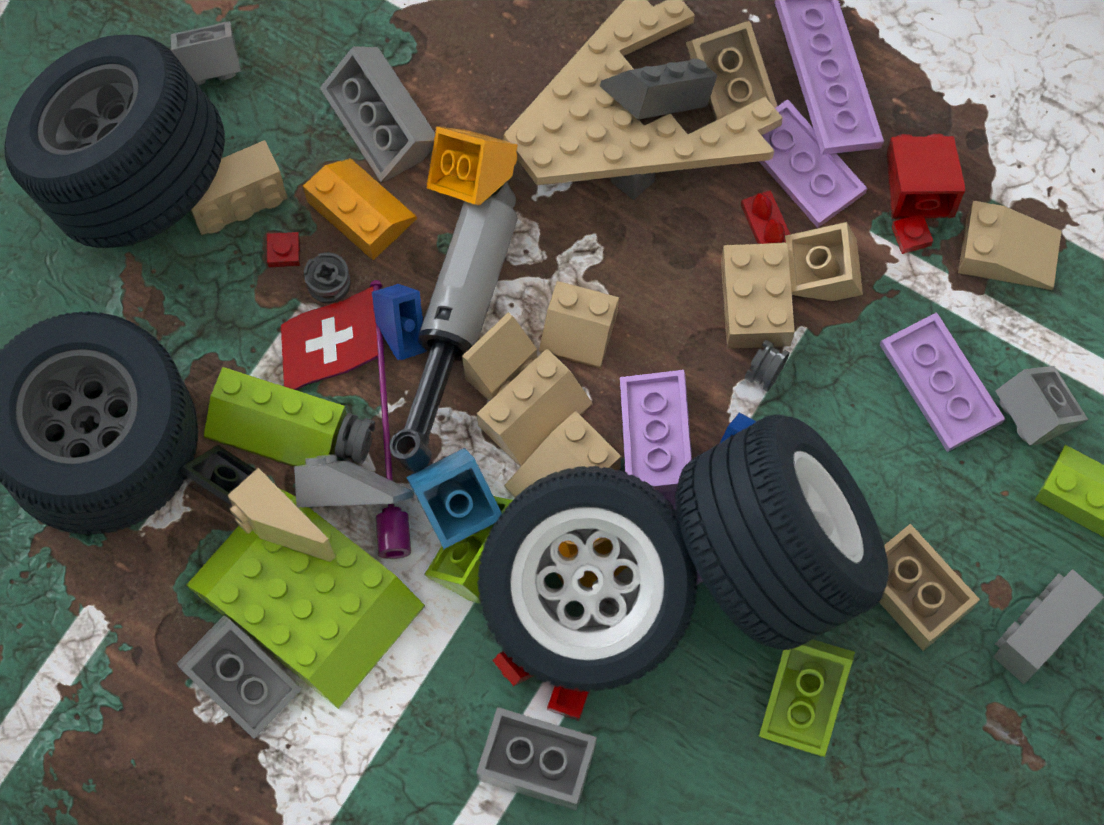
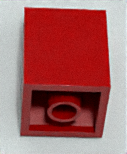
M902 134L897 137H891L887 149L892 219H904L923 214L925 218H954L965 193V184L954 136L931 134L927 137H913L910 134Z

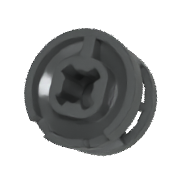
M330 252L319 253V256L310 259L304 268L307 289L315 300L322 303H334L341 300L348 293L351 286L350 274L346 262L339 255Z
M765 340L762 344L764 349L757 351L751 362L750 370H747L744 379L751 383L755 381L759 384L764 381L763 390L768 392L780 375L790 352L784 350L781 354L780 350L774 348V343Z
M348 413L342 422L338 434L335 455L342 459L350 457L353 462L363 464L372 444L371 431L374 432L375 420L369 418L360 420L357 415Z

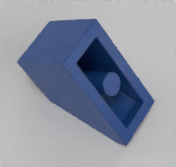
M400 284L373 291L375 322L396 359L403 360L427 352V350L419 345L417 340L423 324L420 291Z

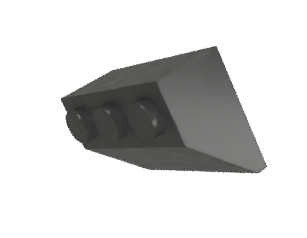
M693 58L688 61L669 62L664 65L645 66L639 69L628 70L602 80L600 87L634 117L644 119L707 107L718 75L707 67L704 61Z

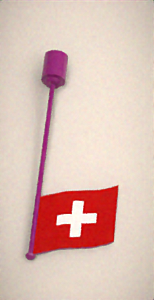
M374 280L370 283V288L343 301L304 312L281 325L284 387L298 390L308 384L348 373L378 358L386 478L393 481L391 451L389 448L390 432L383 334L375 322L372 292L382 288V283ZM388 504V507L382 509V513L377 514L375 517L378 556L384 559L404 558L411 554L409 515L402 511L400 507H395V504Z

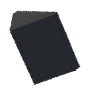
M217 445L182 466L180 472L189 487L233 515L229 510L233 505L228 495L256 469L220 445Z

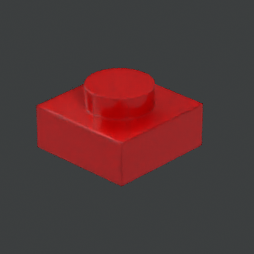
M923 214L893 221L891 227L901 254L932 246L933 238Z
M298 232L267 234L268 267L300 266V236Z
M504 651L499 652L492 660L500 669L502 675L513 686L533 677L525 672L522 666L516 665L512 661L513 658L508 657Z
M561 685L560 687L554 686L547 710L579 721L590 690L578 691L576 688L575 690L564 689V686Z

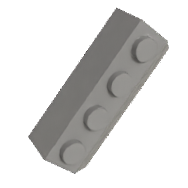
M353 46L320 89L380 182H386L422 162L433 150L435 132L378 47Z

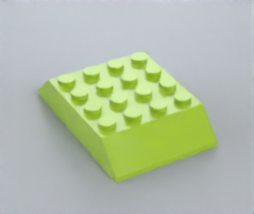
M280 489L297 506L296 496ZM310 507L298 508L329 539L335 555L331 562L260 539L253 530L247 534L238 526L186 586L221 615L228 617L243 633L339 709L422 611L425 605L395 574Z

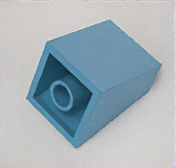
M466 448L406 477L444 549L496 523L502 514L475 458Z

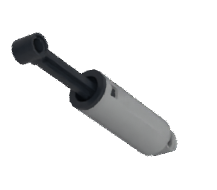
M505 182L481 205L466 201L463 203L417 338L419 345L430 353L406 425L390 441L389 448L391 453L408 471L418 472L429 464L432 455L431 449L428 446L430 441L429 435L454 361H463L462 356L479 339L518 221L517 213L513 209L516 197L508 182ZM414 447V449L407 454V452Z

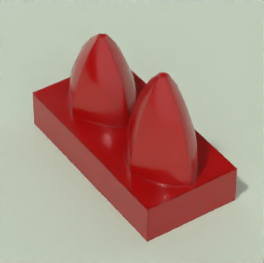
M771 190L741 200L742 210L757 244L786 243L785 236L791 234Z

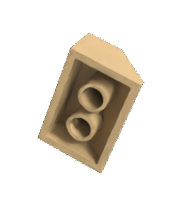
M546 349L477 412L478 427L521 467L550 433L571 414L577 411L582 415L593 403L572 372Z

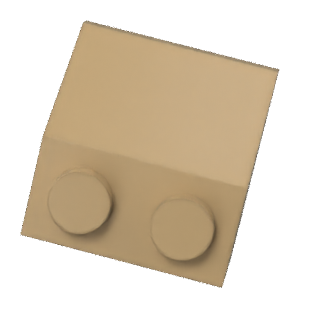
M847 222L785 236L786 243L788 244L792 295L827 301L863 295L857 238Z
M557 281L547 310L539 352L542 353L548 349L555 357L601 369L617 317L619 297Z
M509 312L462 356L465 379L490 401L537 358V348Z

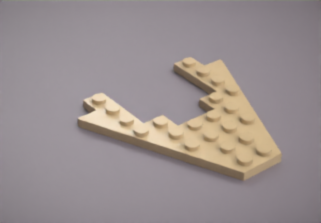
M624 0L504 133V141L518 144L516 153L519 163L536 185L767 161L773 158L774 150L762 135L780 127L783 117L766 97H763L690 134L684 131L671 114H667L644 126L639 119L634 117L602 89L600 83L604 79L633 70L632 66L623 56L693 24L695 14L683 0H666L655 6H652L648 0Z

